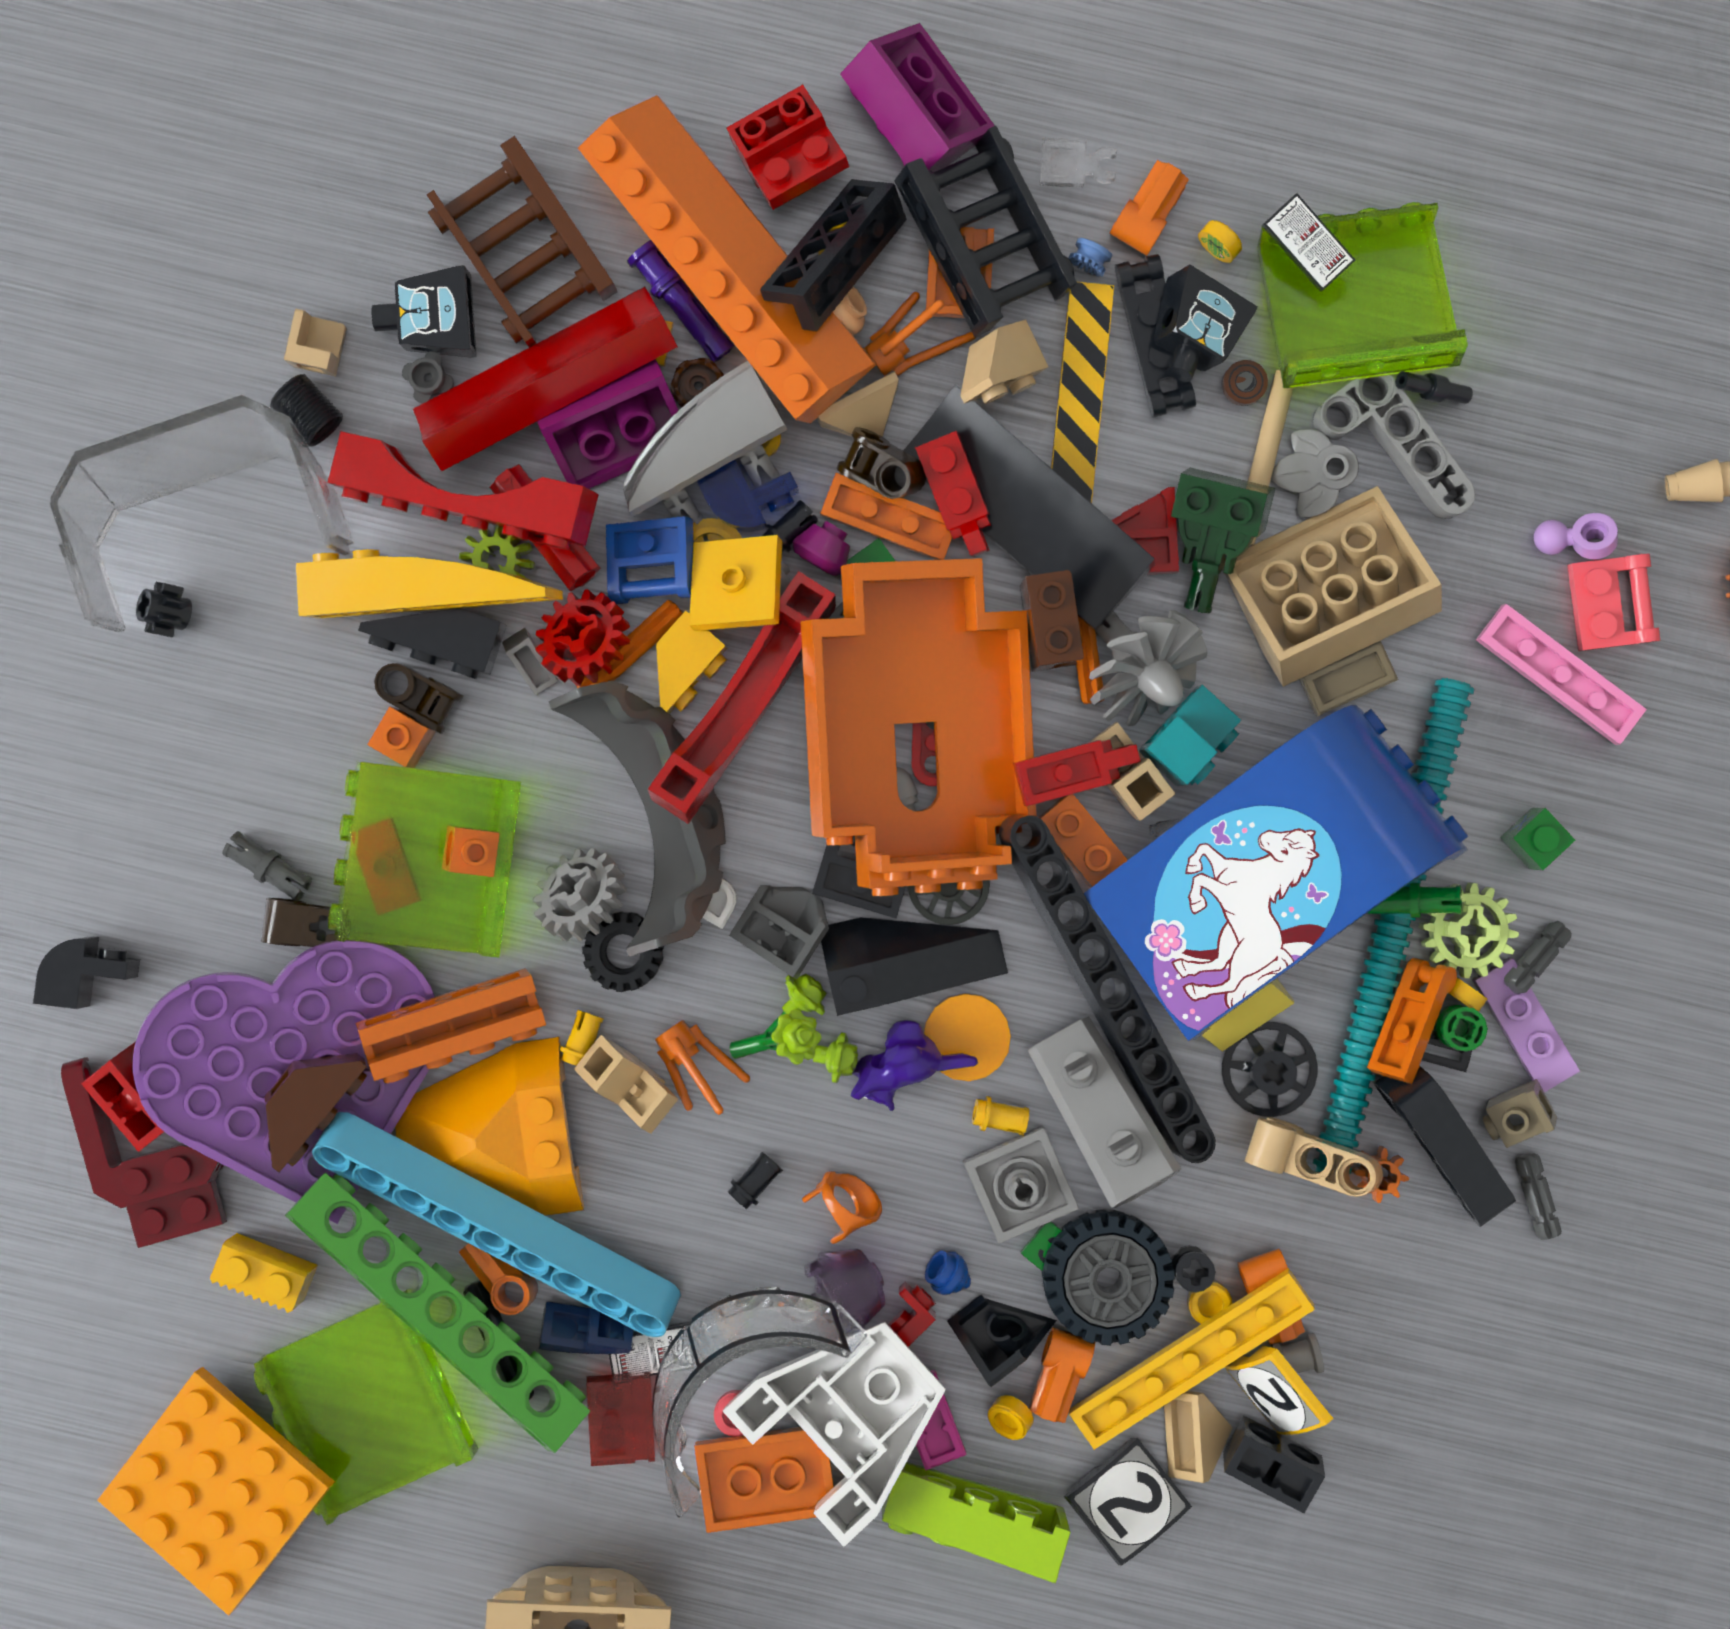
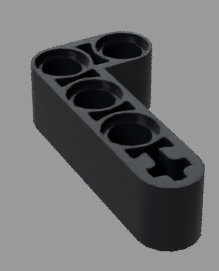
M1420 1065L1412 1084L1386 1076L1381 1077L1374 1083L1386 1103L1407 1124L1462 1207L1479 1227L1516 1202L1514 1195L1443 1089Z

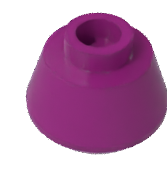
M826 520L822 527L812 524L793 540L794 553L825 573L836 577L841 574V566L847 565L850 545L844 542L848 534Z

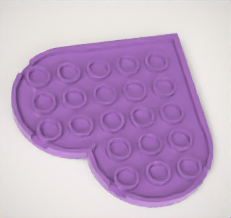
M339 939L316 945L289 962L277 975L273 983L243 973L221 972L202 975L190 979L169 991L154 1005L146 1016L137 1035L133 1052L132 1066L136 1089L147 1114L169 1136L276 1193L297 1202L322 1174L327 1173L332 1178L335 1173L321 1166L312 1155L313 1148L323 1132L317 1128L305 1141L309 1144L307 1151L293 1167L287 1163L280 1173L272 1168L264 1097L293 1061L358 1053L365 1059L367 1067L363 1072L367 1074V1077L353 1095L349 1096L345 1093L334 1107L338 1109V1112L353 1114L391 1134L429 1069H427L425 1064L410 1069V1075L399 1081L384 1083L383 1079L374 1081L355 1023L434 998L435 996L422 972L406 956L384 944L364 939ZM347 1180L356 1189L357 1192L360 1186ZM335 1208L331 1212L329 1220L338 1224L346 1209Z

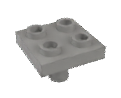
M1043 1126L1024 1134V1136L1021 1135L963 1161L999 1244L1079 1209Z

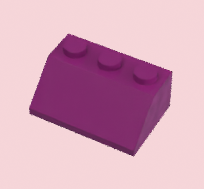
M920 23L870 40L840 73L850 87L852 95L861 102L875 121L879 132L888 139L899 154L904 166L922 157L928 170L932 172L949 166L975 147L986 131L995 126Z
M654 359L537 422L566 482L590 489L630 471L650 440L679 409L657 360Z

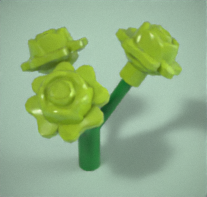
M803 974L798 979L787 975L785 983L790 999L783 1005L781 1015L764 1033L731 1042L729 1047L734 1059L766 1050H775L778 1056L789 1058L795 1065L802 1063L803 1059H813V1062L826 1065L828 1073H831L833 1083H838L840 1076L852 1075L858 1062V1047L848 1042L846 1033L841 1032L837 1040H834L829 1047L817 1045L821 1041V1034L815 1029L817 1025L816 1019L804 1016L802 1011H816L823 1015L825 1007L821 1002L827 993L823 990L820 982L808 974Z

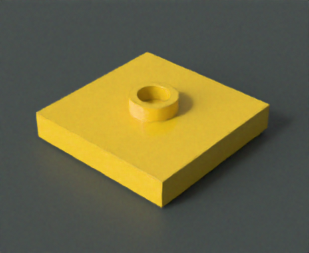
M778 535L693 542L689 626L694 631L779 624L782 540Z

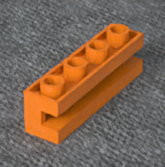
M524 968L356 1022L355 1024L373 1080L383 1079L384 1083L399 1081L410 1075V1069L425 1064L427 1069L438 1068L452 1062L453 1055L469 1051L470 1055L481 1054L495 1047L494 1042L508 1037H511L512 1041H519L536 1035L538 1033L536 1028L545 1026L546 1022L542 1008L537 1002L532 975Z

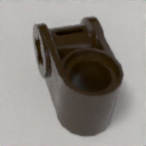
M860 427L854 428L852 432L854 441L845 461H840L837 465V470L842 475L855 482L864 484L890 499L912 495L922 489L927 477L918 458L890 444L888 440L875 432ZM898 466L903 469L906 475V482L903 488L895 480L894 474Z
M398 663L383 666L377 672L374 680L375 690L383 700L408 713V716L440 734H443L445 730L443 723L455 702H461L464 697L459 692L436 679L428 678L416 670ZM396 671H401L408 679L407 690L399 696H393L387 689L388 677Z
M266 898L261 942L314 947L325 942L347 939L349 937L351 921L342 909L306 904L304 901L296 902L292 899ZM328 919L329 924L335 925L336 931L326 936V931L319 929V923Z

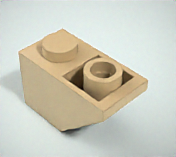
M1026 319L999 327L969 347L960 395L964 404L982 398L984 404H988L1006 395L1009 392L1008 389H1010L1012 395L1018 394L1035 385L1034 376L1049 367Z

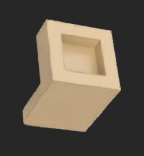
M296 308L284 360L295 368L336 377L347 331L346 326L342 323L312 317L305 310Z

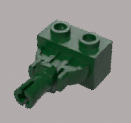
M1191 467L1181 473L1171 517L1179 518V533L1185 545L1182 562L1185 564L1192 562L1193 573L1187 599L1184 603L1186 609L1193 611L1195 607H1198L1197 612H1212V603L1222 568L1224 567L1223 573H1233L1237 557L1249 548L1254 537H1259L1266 530L1276 488Z

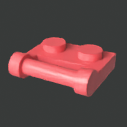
M1650 553L1567 565L1578 651L1661 641L1659 628H1654L1647 573V568L1651 567ZM1629 570L1636 630L1625 632L1618 572Z

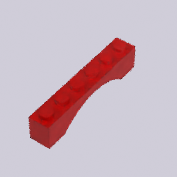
M340 431L327 482L343 489L342 497L350 500L368 503L369 496L382 499L381 506L406 513L409 505L422 508V516L447 522L448 515L462 517L461 525L482 531H487L489 524L503 527L501 534L528 541L529 533L544 536L543 544L563 550H569L570 543L586 546L599 494L584 486L541 477L523 487L500 494L472 496L450 493L427 482L410 466L398 448L378 439Z
M797 572L780 597L779 624L763 626L754 644L724 691L696 728L669 757L648 788L653 802L687 824L690 823L803 658L801 621L829 619L836 609V594L803 573Z

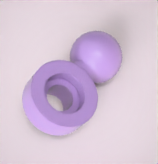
M1590 513L1580 517L1573 525V528H1567L1562 522L1557 520H1547L1536 528L1534 543L1539 551L1548 555L1558 554L1567 546L1573 545L1574 550L1580 556L1593 560L1607 557L1615 550L1618 543V528L1611 517L1602 513ZM1594 538L1602 540L1600 542L1595 543L1588 542L1589 540Z

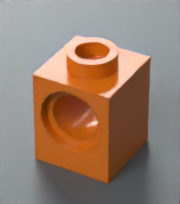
M389 706L367 745L404 767L415 768L436 731L414 720L401 709Z
M447 825L442 869L454 873L494 877L500 833Z

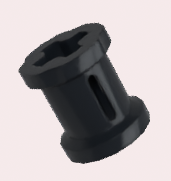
M1192 1245L1183 1246L1172 1256L1171 1260L1175 1277L1184 1289L1190 1292H1201L1211 1286L1215 1279V1267L1210 1258L1199 1247ZM1196 1259L1203 1268L1195 1270V1277L1190 1278L1183 1268H1189L1191 1260Z

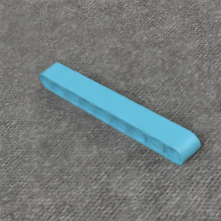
M337 1112L331 1123L323 1130L312 1151L314 1159L333 1173L342 1176L643 1335L661 1337L666 1333L681 1293L676 1285L348 1112Z

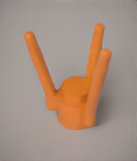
M913 292L885 325L869 337L872 342L865 346L864 350L884 376L892 370L895 371L897 376H900L910 367L960 347L976 337H974L972 332H968L905 359L904 356L910 350L904 343V340L944 307V301L937 300L898 333L895 330L892 331L920 298L918 292Z
M682 1020L655 1039L661 1048L657 1053L665 1063L676 1091L687 1111L692 1110L693 1105L676 1064L678 1066L681 1064L685 1066L716 1114L721 1115L724 1111L716 1095L691 1059L700 1051L696 1043L701 1045L744 1083L750 1081V1076L706 1038L697 1024L689 1028L685 1021Z

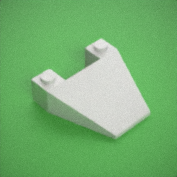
M886 1322L846 1337L850 1351L829 1344L760 1373L723 1410L724 1414L752 1445L784 1415L789 1413L843 1473L845 1477L817 1502L813 1512L843 1547L877 1517L946 1390Z

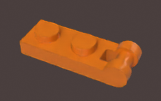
M1411 958L1408 961L1367 1066L1369 1070L1399 1081L1413 1083L1447 993L1453 990L1456 984L1457 972L1455 968L1441 964L1432 967L1428 961L1418 958ZM1428 983L1425 993L1419 992L1420 987Z

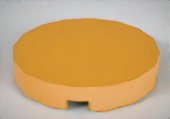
M962 993L947 997L934 1007L925 1022L924 1034L935 1043L942 1055L964 1053L978 1059V1064L974 1067L940 1071L951 1079L974 1081L986 1078L1001 1066L1009 1052L1011 1034L1007 1019L996 1004L982 995Z

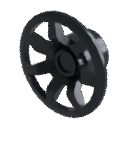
M1266 1022L1226 1049L1222 1061V1076L1229 1095L1244 1110L1259 1116L1277 1117L1296 1110L1309 1098L1316 1084L1318 1064L1316 1054L1304 1035L1287 1024ZM1266 1029L1278 1030L1279 1033L1273 1042L1272 1048L1264 1049L1253 1035L1257 1031ZM1287 1034L1299 1041L1304 1048V1054L1289 1056L1283 1052ZM1246 1038L1255 1056L1251 1061L1232 1060L1236 1047ZM1308 1061L1309 1076L1305 1087H1303L1296 1081V1066ZM1230 1068L1249 1072L1251 1080L1240 1093L1236 1091L1232 1083ZM1260 1089L1267 1094L1270 1108L1256 1107L1244 1099ZM1290 1089L1300 1093L1291 1103L1277 1107L1278 1095L1284 1094Z

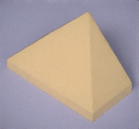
M895 371L833 403L818 416L817 420L820 426L851 437L854 428L860 427L883 437L898 389L899 379Z
M1186 1391L1164 1405L1168 1475L1171 1478L1205 1483L1210 1480L1233 1427L1204 1393Z

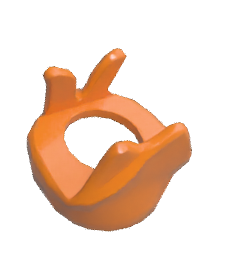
M826 1172L822 1181L816 1185V1188L802 1198V1201L806 1203L822 1192L823 1200L828 1210L841 1228V1231L831 1238L830 1242L832 1244L845 1239L859 1228L876 1222L882 1214L881 1201L872 1188L856 1176L846 1173ZM835 1186H839L849 1193L856 1207L855 1215L841 1206L834 1197Z

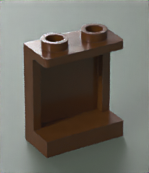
M1064 570L1026 576L1019 587L1023 610H1027L1028 643L1032 672L1076 666V661L1083 659L1084 654L1071 572Z

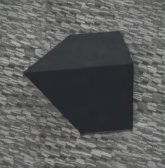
M981 1294L947 1322L987 1384L992 1387L1028 1359L1057 1320L986 1299Z

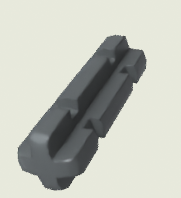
M1562 922L1549 923L1541 933L1542 938H1537L1517 961V968L1512 967L1504 977L1505 985L1515 994L1526 993L1535 983L1534 977L1539 978L1559 954L1558 948H1564L1570 941L1571 931Z
M1528 1153L1517 1157L1515 1165L1518 1175L1524 1179L1521 1181L1530 1216L1533 1215L1535 1217L1532 1223L1536 1236L1541 1240H1547L1561 1235L1562 1230L1559 1219L1553 1215L1556 1209L1546 1177L1541 1175L1544 1168L1540 1156L1535 1153Z

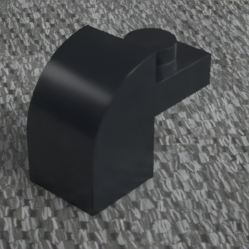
M84 937L62 942L52 948L39 965L33 1004L70 1009L88 1007L91 1004L94 976L123 980L136 978L139 973L140 960L126 958V950L115 948H100L99 954H97L99 937Z

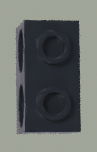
M1244 1415L1223 1451L1224 1473L1302 1513L1306 1512L1325 1478L1322 1455Z

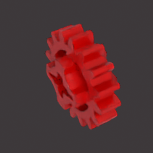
M585 589L581 599L573 592L568 593V603L564 606L555 601L553 603L556 611L553 616L543 614L541 617L547 624L546 629L537 630L535 634L544 642L535 648L536 652L544 658L541 664L560 681L565 683L570 679L576 686H581L584 676L593 683L598 682V672L601 670L610 675L613 672L610 662L613 659L623 661L624 656L618 651L619 647L630 644V639L623 633L630 628V623L622 616L624 611L614 601L611 602L604 593L600 592L595 596L589 589Z

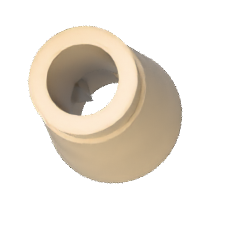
M1714 459L1675 472L1674 474L1665 475V490L1668 501L1723 502L1724 497H1730V462L1719 463L1718 459Z

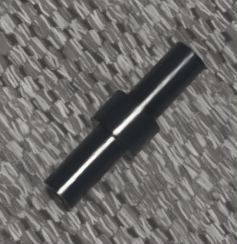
M1401 371L1395 380L1398 389L1419 393L1421 398L1434 402H1442L1446 399L1467 404L1473 396L1471 387L1452 383L1447 377L1438 374L1427 373L1422 376Z

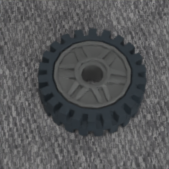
M1096 1210V1213L1093 1214L1085 1213L1080 1215L1079 1219L1074 1222L1070 1220L1063 1226L1064 1229L1057 1234L1047 1251L1042 1272L1046 1299L1061 1324L1075 1336L1078 1335L1087 1342L1094 1343L1095 1341L1107 1346H1111L1115 1342H1118L1120 1345L1130 1343L1129 1339L1134 1337L1140 1339L1146 1335L1145 1331L1150 1327L1154 1329L1160 1323V1316L1162 1314L1166 1315L1170 1307L1168 1302L1170 1298H1173V1280H1175L1171 1257L1157 1233L1140 1219L1115 1210L1114 1212ZM1112 1267L1119 1271L1118 1280L1112 1286L1103 1287L1097 1284L1098 1274L1103 1269Z

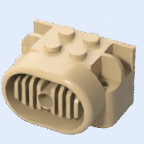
M545 1566L527 1572L517 1579L510 1588L502 1589L492 1599H487L485 1629H570L567 1624L572 1620L578 1619L589 1624L586 1629H670L671 1606H667L659 1596L649 1593L644 1584L636 1577L622 1570L596 1567Z

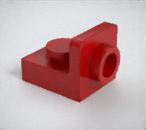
M904 1282L899 1287V1295L913 1310L908 1313L903 1309L888 1325L909 1347L936 1320V1312L932 1309L936 1303L920 1285L917 1284L912 1288L907 1282Z

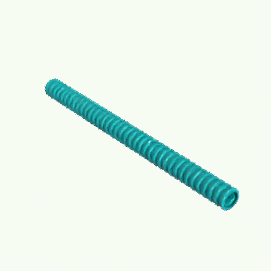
M1448 678L1435 680L1434 685L1438 687L1437 693H1432L1431 699L1435 701L1434 706L1428 707L1431 718L1425 720L1424 725L1428 727L1427 733H1422L1421 739L1425 740L1424 745L1419 746L1417 751L1421 753V757L1414 762V765L1418 767L1417 773L1411 774L1418 784L1426 780L1441 799L1435 805L1441 814L1444 812V808L1440 807L1441 802L1447 800L1444 790L1445 788H1450L1451 782L1447 780L1448 774L1454 773L1451 763L1452 761H1457L1458 755L1454 754L1455 748H1460L1461 742L1457 740L1458 735L1464 734L1465 730L1461 727L1462 721H1467L1468 715L1464 713L1465 708H1470L1471 706L1468 696L1474 694L1475 691L1468 683ZM1423 874L1411 883L1421 884V881H1426L1427 875ZM1380 914L1379 919H1374L1373 924L1377 926L1376 933L1371 932L1370 938L1374 939L1373 945H1368L1367 952H1371L1369 959H1364L1363 962L1367 969L1366 973L1361 972L1360 978L1364 979L1362 986H1357L1356 991L1360 992L1359 999H1354L1353 1002L1357 1006L1356 1012L1350 1013V1018L1354 1019L1353 1024L1347 1026L1346 1031L1350 1032L1349 1039L1345 1038L1343 1044L1347 1046L1346 1051L1340 1053L1343 1063L1342 1065H1337L1336 1071L1340 1072L1339 1079L1334 1078L1333 1080L1336 1090L1335 1092H1330L1329 1096L1333 1099L1332 1105H1327L1326 1111L1330 1112L1329 1118L1323 1119L1326 1130L1321 1131L1319 1135L1322 1139L1350 1149L1359 1146V1141L1355 1140L1356 1135L1362 1134L1363 1130L1359 1127L1360 1121H1365L1366 1115L1362 1113L1363 1108L1369 1106L1366 1096L1367 1094H1372L1373 1091L1369 1084L1370 1081H1375L1376 1075L1367 1066L1390 1009V1002L1393 1001L1395 996L1393 994L1394 987L1398 988L1400 983L1396 981L1397 974L1403 973L1400 963L1401 960L1406 961L1407 955L1403 954L1404 947L1409 948L1410 942L1406 941L1408 934H1413L1414 929L1410 927L1411 920L1416 921V918H1411L1410 914ZM1316 1148V1151L1320 1152L1319 1157L1314 1158L1312 1163L1316 1165L1315 1172H1322L1327 1165V1158L1322 1150Z

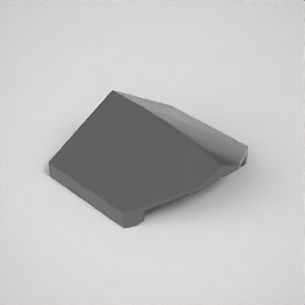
M760 885L729 936L790 976L798 979L829 929L823 900L803 887Z

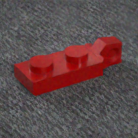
M954 431L915 447L946 529L950 531L953 540L963 537L969 554L973 557L990 551L982 528L991 525L988 518L990 513L959 433Z
M1108 739L1104 741L1095 740L1013 763L1023 804L1024 806H1031L1111 784L1112 780L1120 778L1119 767L1141 762L1136 744L1113 749L1111 740Z

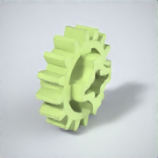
M1468 882L1465 893L1462 890L1461 895L1462 914L1455 913L1448 920H1443L1446 913H1426L1431 916L1430 922L1419 924V928L1429 931L1430 936L1421 941L1422 947H1433L1435 949L1429 960L1433 963L1445 960L1444 965L1453 967L1455 970L1459 966V974L1463 978H1470L1472 968L1482 977L1488 976V964L1496 968H1502L1504 965L1499 955L1501 953L1513 955L1515 951L1511 946L1507 945L1508 938L1519 937V932L1510 930L1508 927V923L1517 919L1516 914L1503 912L1509 901L1506 898H1498L1493 901L1494 888L1485 887L1479 894L1478 884ZM1452 884L1450 887H1455L1458 884ZM1481 904L1491 912L1495 924H1491L1483 915L1484 907ZM1469 924L1476 926L1477 931L1475 935L1466 936L1461 934L1462 926H1468ZM1442 936L1448 937L1454 944L1456 956L1448 951ZM1490 940L1494 941L1489 950L1480 956V949Z

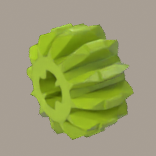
M501 526L495 527L494 536H492L489 529L487 531L479 530L483 539L480 542L471 536L466 537L465 542L473 547L474 550L473 553H459V559L464 562L495 570L487 561L490 555L496 557L494 551L499 550L500 554L507 558L504 567L498 565L500 572L527 578L520 573L521 568L527 570L535 568V562L521 558L533 551L532 545L530 543L517 545L520 539L506 537V535L501 534L503 529Z

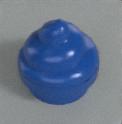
M939 1251L930 1259L925 1270V1280L931 1284L933 1291L942 1295H949L970 1287L971 1278L968 1273V1266L960 1254L954 1251L948 1253Z

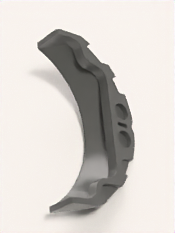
M608 681L574 689L550 700L549 704L551 710L583 725L613 752L632 779L648 817L654 848L653 888L644 920L633 940L626 947L627 955L630 957L693 937L702 926L700 921L709 906L713 893L719 892L723 872L719 871L720 846L726 844L725 826L721 803L714 792V788L689 824L651 800L648 792L649 786L672 753L685 739L673 726L676 720L662 707L654 708L642 698L627 691L629 686L615 681Z

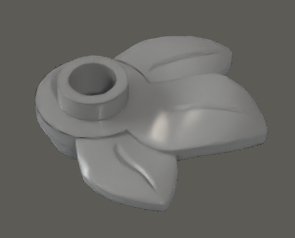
M1303 429L1291 434V442L1295 453L1286 456L1277 463L1273 469L1271 480L1283 489L1299 493L1297 504L1298 516L1309 518L1325 513L1335 505L1340 489L1349 486L1356 479L1359 472V462L1352 450L1342 445H1333L1323 432L1314 429ZM1333 459H1341L1344 462V470L1339 475H1331L1328 471V465Z

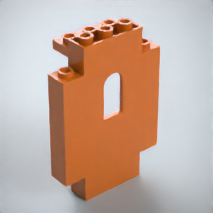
M982 558L868 562L842 565L844 618L801 621L812 836L826 838V845L853 844V836H855L857 886L872 889V896L898 895V887L914 886L915 893L940 892L941 884L956 883L958 890L983 888V880L998 879L997 865L1012 864L1011 846L996 844V834H999L1002 822L1008 816L1014 814L1037 817L1036 804L1031 806H1024L1013 766L1015 762L1034 757L1027 610L985 612ZM934 722L937 794L935 800L928 808L921 811H913L905 807L898 796L894 724ZM1022 825L1018 827L1016 833L1022 832Z

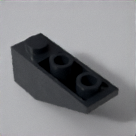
M455 608L361 622L358 631L370 635L368 644L392 652L395 644H399L412 649L411 658L435 665L438 657L454 663L451 671L477 679L479 671L491 675L507 625L494 619Z

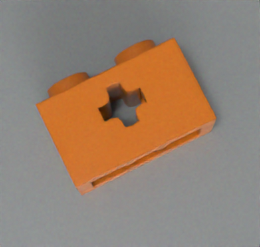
M1074 794L1062 797L1038 817L1047 825L1061 853L1089 888L1093 887L1128 860Z

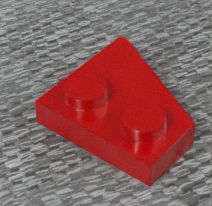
M1168 487L1154 497L1139 505H1135L1111 520L1155 558V566L1147 575L1177 574L1179 572L1177 521L1175 517H1171L1175 501V487Z

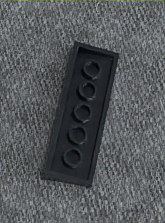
M954 385L937 410L903 451L919 459L915 447L957 431L990 513L988 518L991 525L982 528L983 533L1031 575L1069 570L1072 574L1077 614L1096 631L1155 566V558L975 401L964 404L960 396L961 389Z

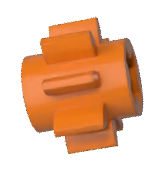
M1379 1146L1377 1155H1371V1157L1375 1158L1389 1173L1387 1177L1382 1178L1379 1188L1372 1192V1198L1377 1203H1381L1383 1194L1390 1193L1399 1198L1400 1194L1397 1187L1400 1181H1409V1177L1398 1169L1404 1162L1403 1157L1396 1155L1388 1160L1387 1148ZM1363 1164L1360 1167H1353L1352 1172L1360 1176L1362 1180L1357 1187H1366L1370 1181L1369 1170Z

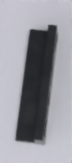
M851 179L761 287L760 292L765 301L793 304L802 329L818 331L907 220L895 184ZM858 196L867 197L865 200L852 204ZM847 222L843 227L829 232L831 228ZM824 250L820 255L806 260L809 255ZM801 278L793 288L784 287L786 283Z

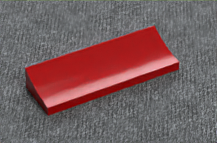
M643 287L413 408L420 427L422 442L442 472L678 346L646 287Z

